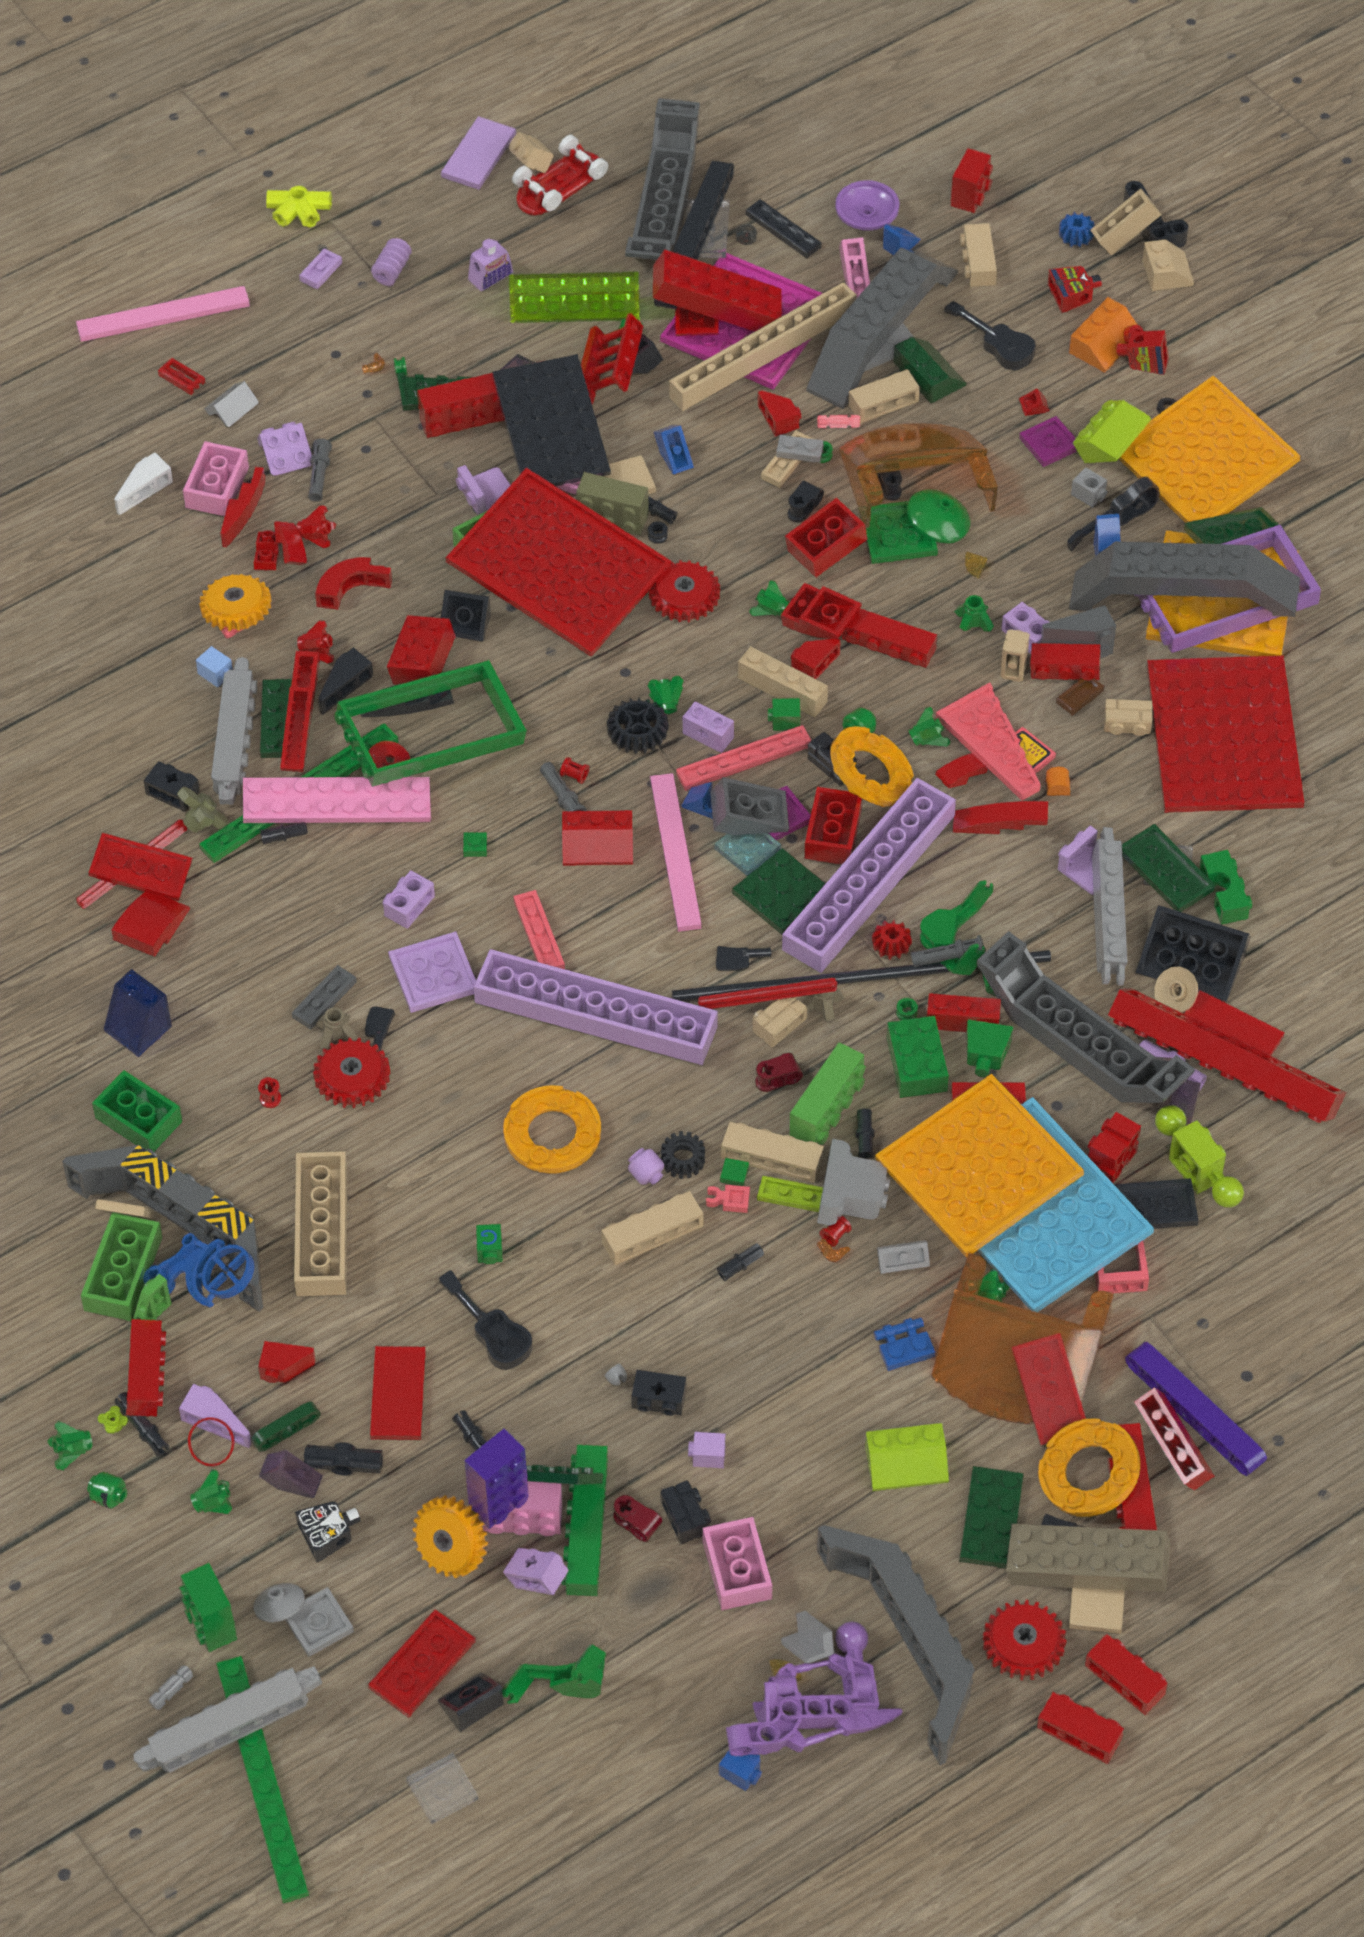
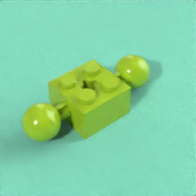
M1174 1105L1162 1107L1156 1114L1155 1125L1163 1135L1172 1136L1169 1154L1171 1163L1184 1179L1191 1178L1193 1190L1197 1195L1213 1186L1212 1196L1219 1206L1232 1208L1238 1205L1243 1198L1244 1189L1239 1180L1223 1175L1226 1158L1223 1147L1215 1143L1209 1130L1206 1127H1202L1198 1120L1186 1126V1115L1179 1107Z

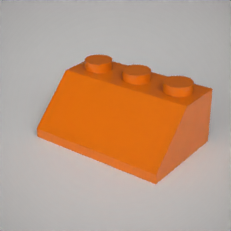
M1107 297L1071 335L1069 353L1105 373L1120 357L1116 354L1117 344L1125 343L1123 337L1125 328L1137 323L1126 306Z

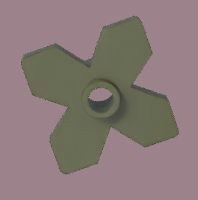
M182 787L177 793L181 800L191 807L183 820L185 826L191 831L198 833L199 830H203L211 824L221 830L231 823L226 816L215 809L217 804L209 795L201 793L198 796L186 787Z

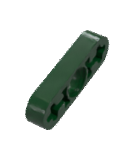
M306 1402L254 1433L251 1441L259 1452H264L318 1420L321 1412L314 1402Z

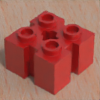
M1115 1112L1111 1119L1107 1118L1101 1127L1102 1133L1100 1132L1098 1136L1094 1135L1088 1144L1090 1150L1087 1155L1113 1184L1121 1175L1125 1165H1128L1138 1152L1139 1141L1137 1139L1140 1137L1141 1125L1118 1112Z

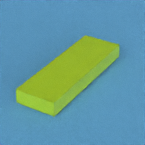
M762 1176L757 1200L819 1212L823 1187Z

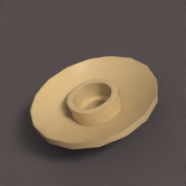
M1171 967L1163 971L1154 987V997L1157 1001L1182 1013L1191 1008L1198 995V983L1195 976L1189 970L1182 967ZM1179 988H1182L1181 994L1178 995Z

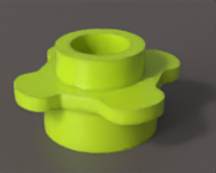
M112 1406L105 1414H99L98 1422L104 1425L108 1434L119 1432L123 1426L127 1425L128 1418L120 1413L118 1406Z

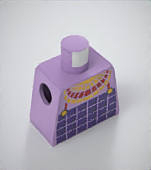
M492 239L484 240L482 243L483 247L473 252L470 258L468 280L481 292L513 273L507 250Z

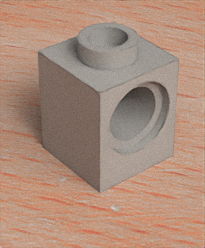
M1085 467L1072 481L1071 495L1093 508L1099 501L1102 502L1107 495V480Z

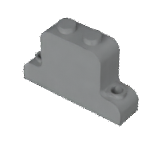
M832 1139L817 1223L833 1225L842 1214L864 1219L877 1218L880 1208L885 1209L888 1194H884V1192H888L890 1177H886L887 1169L878 1161L852 1156L847 1142Z

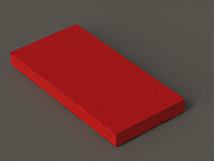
M102 832L88 876L179 901L193 858Z
M1201 990L1198 992L1195 1003L1184 1013L1271 1056L1285 1032Z
M1060 1333L1011 1347L1040 1445L1047 1444L1058 1431L1067 1425L1086 1419Z
M375 1346L370 1440H421L426 1347Z
M434 1609L368 1684V1689L409 1718L474 1645L476 1639Z

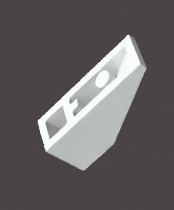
M156 453L143 458L136 464L114 498L116 511L119 515L173 482L171 468Z

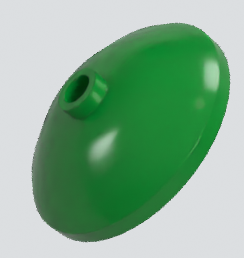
M935 489L921 490L913 494L907 504V516L912 526L920 534L935 542H958L967 535L970 529L971 521L966 508L957 498L947 492Z

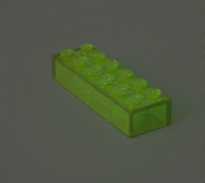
M639 271L509 274L511 323L622 321V319L626 320L629 313H632L637 320H640Z

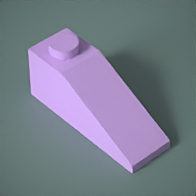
M193 1384L179 1408L181 1421L194 1425L199 1420L207 1417L221 1419L231 1428L235 1443L250 1448L251 1438L249 1431L211 1388ZM205 1420L196 1426L231 1441L228 1429L218 1421Z

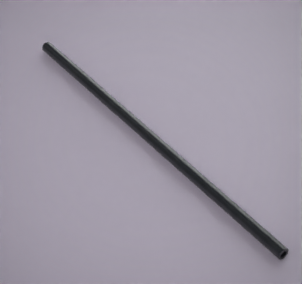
M1050 950L1030 952L1036 963L1051 962ZM941 962L917 967H914V965L671 990L672 999L689 1001L698 1000L700 996L826 978H836L838 985L950 973V971Z

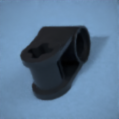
M889 459L874 462L875 477L879 483L882 496L889 501L898 500L902 495L900 487L902 476L898 460Z
M803 480L788 499L790 506L787 513L788 518L793 522H803L806 520L808 515L822 501L824 490Z

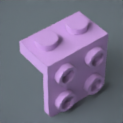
M290 422L282 425L283 428L276 430L268 428L261 431L262 434H259L257 438L260 447L263 446L271 475L277 476L312 466L310 463L312 455L302 423L295 424V422Z
M465 465L457 468V486L460 491H463L469 505L474 508L478 515L489 510L510 486L499 468H493L475 476L471 475Z
M1089 826L1084 832L1080 831L1071 844L1061 848L1058 854V870L1088 893L1094 895L1092 853L1096 845L1097 830Z

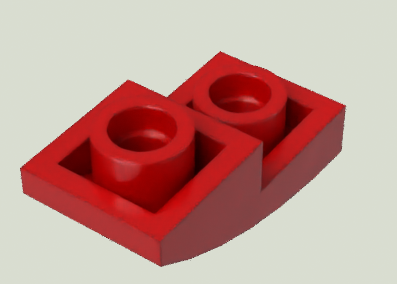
M274 522L276 544H282L284 564H306L305 547L296 525L290 522Z
M271 530L258 531L256 553L253 562L254 570L277 569L280 544H276L275 532Z
M970 753L944 765L936 771L935 775L945 786L953 788L966 785L969 777L985 774L988 768L973 753Z

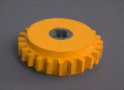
M231 574L230 576H223L219 580H214L212 585H207L208 590L202 591L203 596H200L199 603L202 617L205 618L206 623H211L213 628L218 626L219 630H223L225 627H228V631H231L232 628L240 631L241 629H248L252 625H257L259 620L263 621V615L269 614L268 609H271L272 600L269 588L265 586L264 581L260 582L259 578L253 579L251 575Z
M447 1495L423 1504V1508L417 1511L419 1516L414 1519L417 1526L412 1529L416 1533V1537L413 1540L417 1542V1551L421 1552L422 1560H426L429 1563V1568L435 1567L436 1573L439 1574L444 1571L445 1577L453 1575L454 1578L460 1575L463 1577L476 1570L478 1565L484 1561L482 1557L487 1554L483 1547L488 1545L484 1538L487 1532L483 1530L484 1522H480L479 1514L472 1511L471 1505L468 1507L464 1505L463 1499L456 1502L455 1496L448 1498Z

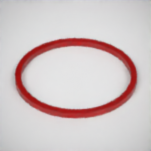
M207 1417L196 1422L191 1428L188 1435V1447L191 1455L197 1462L205 1466H218L226 1462L233 1453L235 1446L234 1434L229 1425L223 1420ZM205 1420H215L222 1423L228 1429L231 1436L230 1452L219 1463L210 1464L203 1462L195 1455L191 1446V1436L195 1427Z

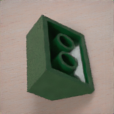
M912 336L894 345L893 363L901 372L908 369L920 387V393L930 404L967 386L966 381L930 342Z

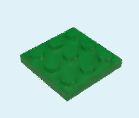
M909 501L859 507L861 521L866 527L868 539L866 543L871 564L938 555L936 542L920 534L910 523L906 511Z

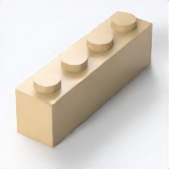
M751 646L738 661L739 679L778 699L800 698V710L813 717H816L827 703L828 685Z
M729 1122L721 1144L722 1159L730 1158L746 1161L752 1167L813 1183L816 1182L823 1161L824 1146L816 1142H806L795 1139L790 1135L775 1134L767 1129L752 1128L744 1123Z
M690 1191L684 1194H677L664 1203L654 1204L648 1210L639 1214L634 1213L621 1222L607 1225L601 1230L602 1244L613 1263L617 1265L703 1227V1212Z

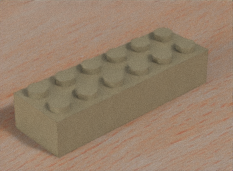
M1012 1524L1006 1573L1011 1585L1166 1592L1171 1543L1167 1531Z

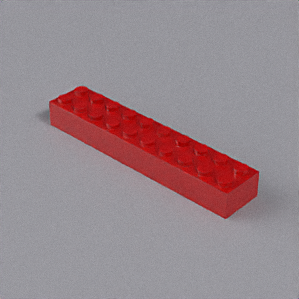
M1133 988L1119 989L1108 1013V1016L1114 1018L1113 1023L1124 1028L1130 1026L1135 1029L1134 1033L1141 1037H1153L1157 1039L1156 1044L1167 1049L1173 1047L1178 1050L1177 1054L1184 1058H1196L1200 1060L1199 1065L1210 1070L1216 1068L1221 1071L1220 1075L1227 1079H1239L1243 1081L1242 1086L1253 1091L1259 1089L1265 1092L1264 1096L1276 1102L1278 1099L1287 1103V1108L1295 1112L1304 1111L1308 1113V1118L1318 1123L1335 1119L1347 1093Z

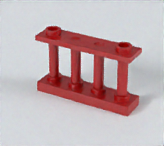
M632 313L627 314L625 326L613 332L605 334L598 326L590 328L581 368L592 404L594 403L597 390L616 384L623 392L628 391L644 327ZM621 338L619 344L608 348L609 342ZM617 354L616 360L604 364L605 358ZM613 370L612 376L600 380L601 374Z

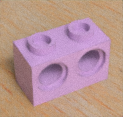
M1021 602L1003 616L1002 631L1007 634V630L1010 629L1021 630L1030 634L1028 652L1031 654L1032 643L1041 642L1042 624L1049 623V621L1044 620L1033 608Z
M410 870L405 877L398 881L393 892L385 896L383 900L384 916L408 929L435 897L434 883Z

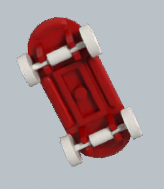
M568 135L559 145V152L564 157L550 165L547 172H540L532 176V171L528 167L522 166L514 173L512 181L519 187L516 198L517 205L522 212L533 216L553 211L560 203L586 185L603 177L607 172L608 163L596 154L584 151L583 147L580 144L578 145V139L573 135Z

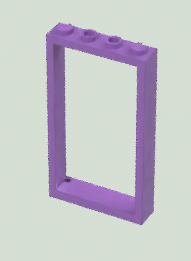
M1281 525L1223 543L1252 545L1259 551L1273 546L1287 570L1300 578L1299 589L1301 592L1298 595L1296 611L1319 604L1321 589ZM1134 595L1138 596L1143 611L1148 613L1153 628L1159 631L1162 643L1168 646L1171 653L1280 617L1272 616L1271 611L1259 606L1175 634L1152 595Z

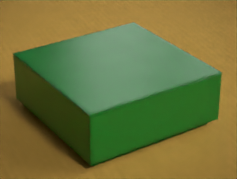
M725 1158L720 1183L744 1186L749 1170V1162Z

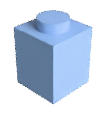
M212 646L196 659L198 674L216 687L223 683L224 673L228 670H233L231 659Z

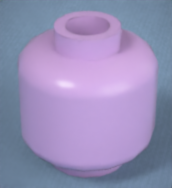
M641 1148L629 1158L628 1170L641 1185L649 1182L654 1185L663 1177L661 1172L664 1169V1162L652 1149L644 1150Z

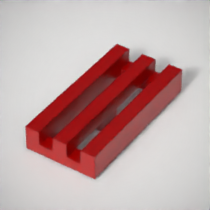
M171 358L158 370V376L190 395L194 393V389L198 390L200 388V384L203 385L205 383V377L174 358Z

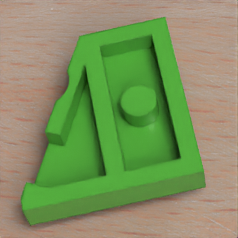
M158 1274L144 1285L133 1319L155 1320L171 1305L167 1279L162 1275Z

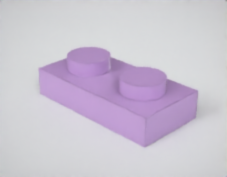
M323 249L299 275L300 281L318 290L342 264V257Z

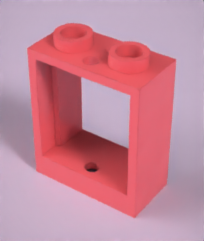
M1143 1241L1135 1245L1139 1271L1104 1273L1103 1267L1094 1273L1098 1295L1147 1291L1149 1274Z

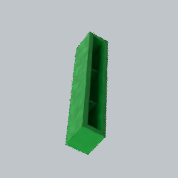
M577 1444L576 1454H571V1468L592 1467L593 1473H603L602 1484H569V1492H573V1500H568L567 1515H571V1523H566L565 1538H569V1546H564L563 1562H568L567 1568L569 1571L562 1580L561 1585H566V1595L598 1597L608 1446Z

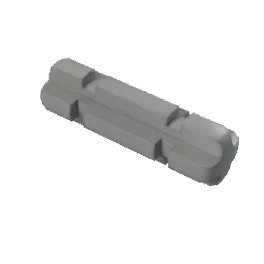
M181 1666L176 1671L177 1674H173L158 1689L159 1692H155L149 1697V1703L155 1709H161L166 1704L165 1700H170L183 1687V1683H187L193 1677V1672L187 1666Z

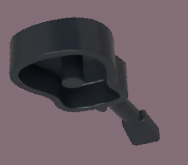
M951 301L944 307L945 313L956 317L960 316L985 333L984 350L994 355L998 363L1005 369L1011 371L1020 370L1034 359L1036 343L1031 336L1016 332L1005 324L991 327L955 301Z
M1142 477L1135 481L1123 494L1116 497L1111 502L1110 509L1102 515L1119 514L1120 526H1124L1132 519L1149 512L1156 505L1160 495L1159 487L1149 477ZM1096 519L1080 530H1077L1068 539L1067 545L1071 552L1082 541V538L1095 530Z
M452 1270L439 1277L440 1284L452 1296L455 1295L477 1320L475 1324V1337L485 1346L488 1358L495 1367L501 1370H509L522 1364L530 1356L533 1348L532 1336L525 1327L511 1321L506 1313L500 1309H495L487 1314L483 1312L463 1291L461 1283Z

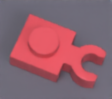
M725 1185V1191H721L715 1186L708 1187V1195L716 1197L706 1198V1206L717 1207L720 1204L723 1205V1211L748 1213L750 1187Z

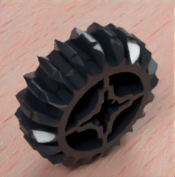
M640 697L637 701L629 698L627 703L621 700L620 706L614 705L613 711H610L608 715L607 734L611 738L612 744H617L619 750L625 748L626 753L632 750L635 755L638 751H643L646 754L647 749L654 751L656 746H661L662 740H666L669 730L667 714H664L663 707H658L657 702L650 704L649 698L645 701H642ZM650 722L654 723V728L650 726ZM621 724L625 725V730L620 727Z

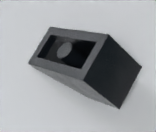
M642 334L632 373L647 374L659 365L663 358L654 342ZM615 355V356H614L611 360H609V361L616 360L617 355Z

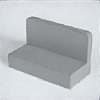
M243 381L235 383L204 409L208 415L217 414L224 425L230 427L259 402L246 382Z
M807 1611L797 1613L798 1632L781 1638V1644L805 1663H811L833 1655L832 1631Z

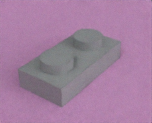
M780 435L776 457L820 463L824 440Z
M926 1240L877 1247L881 1274L930 1266Z

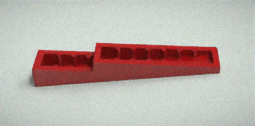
M296 651L280 764L281 771L304 772L320 665L319 652Z

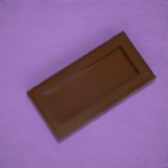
M1080 679L1056 698V703L1073 716L1101 694L1105 686L1095 679Z

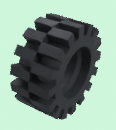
M679 1131V1136L672 1133L671 1139L667 1137L665 1143H662L661 1160L664 1162L665 1171L667 1173L671 1171L672 1177L679 1174V1179H683V1175L686 1174L687 1178H692V1172L695 1176L699 1174V1169L702 1170L705 1164V1146L702 1139L699 1140V1136L696 1134L692 1138V1132L688 1131L687 1135H683V1131ZM679 1150H688L693 1156L688 1160H678L674 1157V1153Z

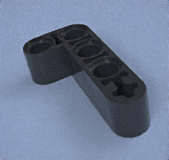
M1129 181L1125 185L1123 202L1140 189L1149 198L1150 196L1141 182ZM1159 216L1143 229L1140 234L1145 242L1167 240L1176 247L1181 248L1187 243L1189 226L1184 220L1175 219L1164 222L1162 217Z

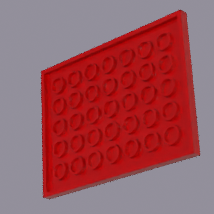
M528 468L517 477L446 556V563L591 657L671 566V560Z
M1284 655L1147 660L1164 813L1304 808L1305 802Z

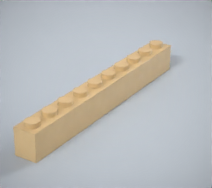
M844 282L669 380L670 399L682 411L690 408L834 326L857 299V295Z

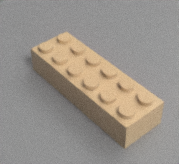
M345 1151L296 1153L294 1266L296 1296L347 1295V1160Z

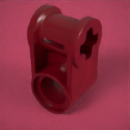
M784 1053L778 1057L761 1061L757 1065L755 1085L762 1092H770L774 1089L797 1083L802 1079L803 1072L792 1053Z
M628 1495L620 1496L614 1502L613 1519L615 1523L642 1542H648L663 1522L658 1513L645 1507Z

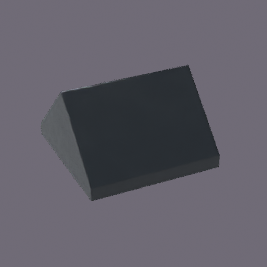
M444 590L441 618L450 619L455 637L484 641L491 618L490 596Z
M481 1672L437 1700L459 1732H462L504 1705L501 1685Z

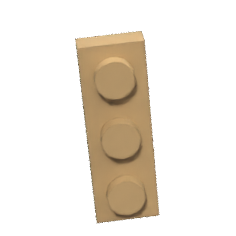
M796 430L791 435L793 437L813 439ZM775 455L761 473V479L780 488L802 460L779 458Z

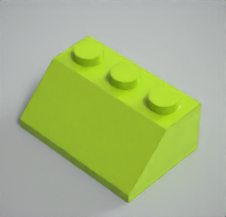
M1109 400L1090 419V423L1085 429L1079 432V436L1074 440L1073 444L1084 463L1114 462L1122 456L1152 419L1149 415L1124 400Z
M942 1423L866 1432L865 1449L873 1491L949 1483L947 1451Z

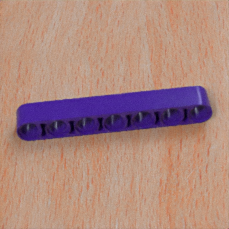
M1143 1342L1125 1357L1128 1367L1151 1389L1155 1387L1163 1392L1175 1412L1242 1475H1250L1267 1460L1264 1450L1150 1343Z

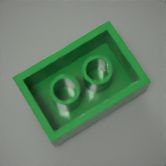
M935 1016L887 1022L886 1039L899 1097L905 1098L947 1092L949 1075Z
M125 1070L92 1102L95 1119L133 1144L140 1145L146 1150L151 1149L153 1152L183 1122L179 1105Z
M210 1563L180 1575L182 1586L179 1587V1590L183 1597L181 1600L185 1608L184 1613L189 1624H193L196 1630L194 1633L200 1646L205 1644L208 1652H212L238 1640L231 1605Z

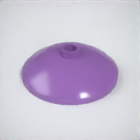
M868 180L858 181L847 185L839 192L836 198V212L845 224L853 228L876 230L883 228L886 224H890L897 217L899 199L896 193L883 183Z

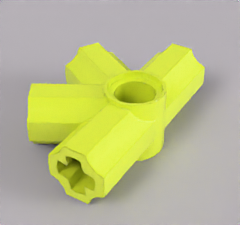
M294 186L289 191L267 190L266 205L267 208L276 209L272 216L278 225L282 227L288 226L298 216L303 226L311 228L316 226V223L320 220L316 210H331L332 193L326 191H307L303 186Z

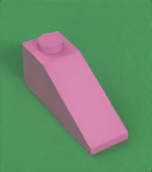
M863 238L842 240L839 246L846 285L857 295V298L870 284Z

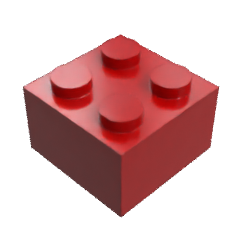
M967 148L952 176L951 207L975 213L977 207L982 206L985 192H989L992 185V179H990L993 171L991 155Z

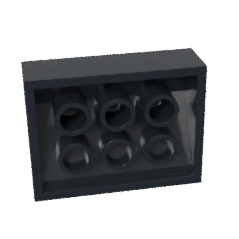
M1158 905L1136 973L1157 980L1163 971L1171 967H1182L1189 970L1195 976L1198 983V992L1201 990L1219 1000L1227 1002L1244 960L1251 936L1249 933Z

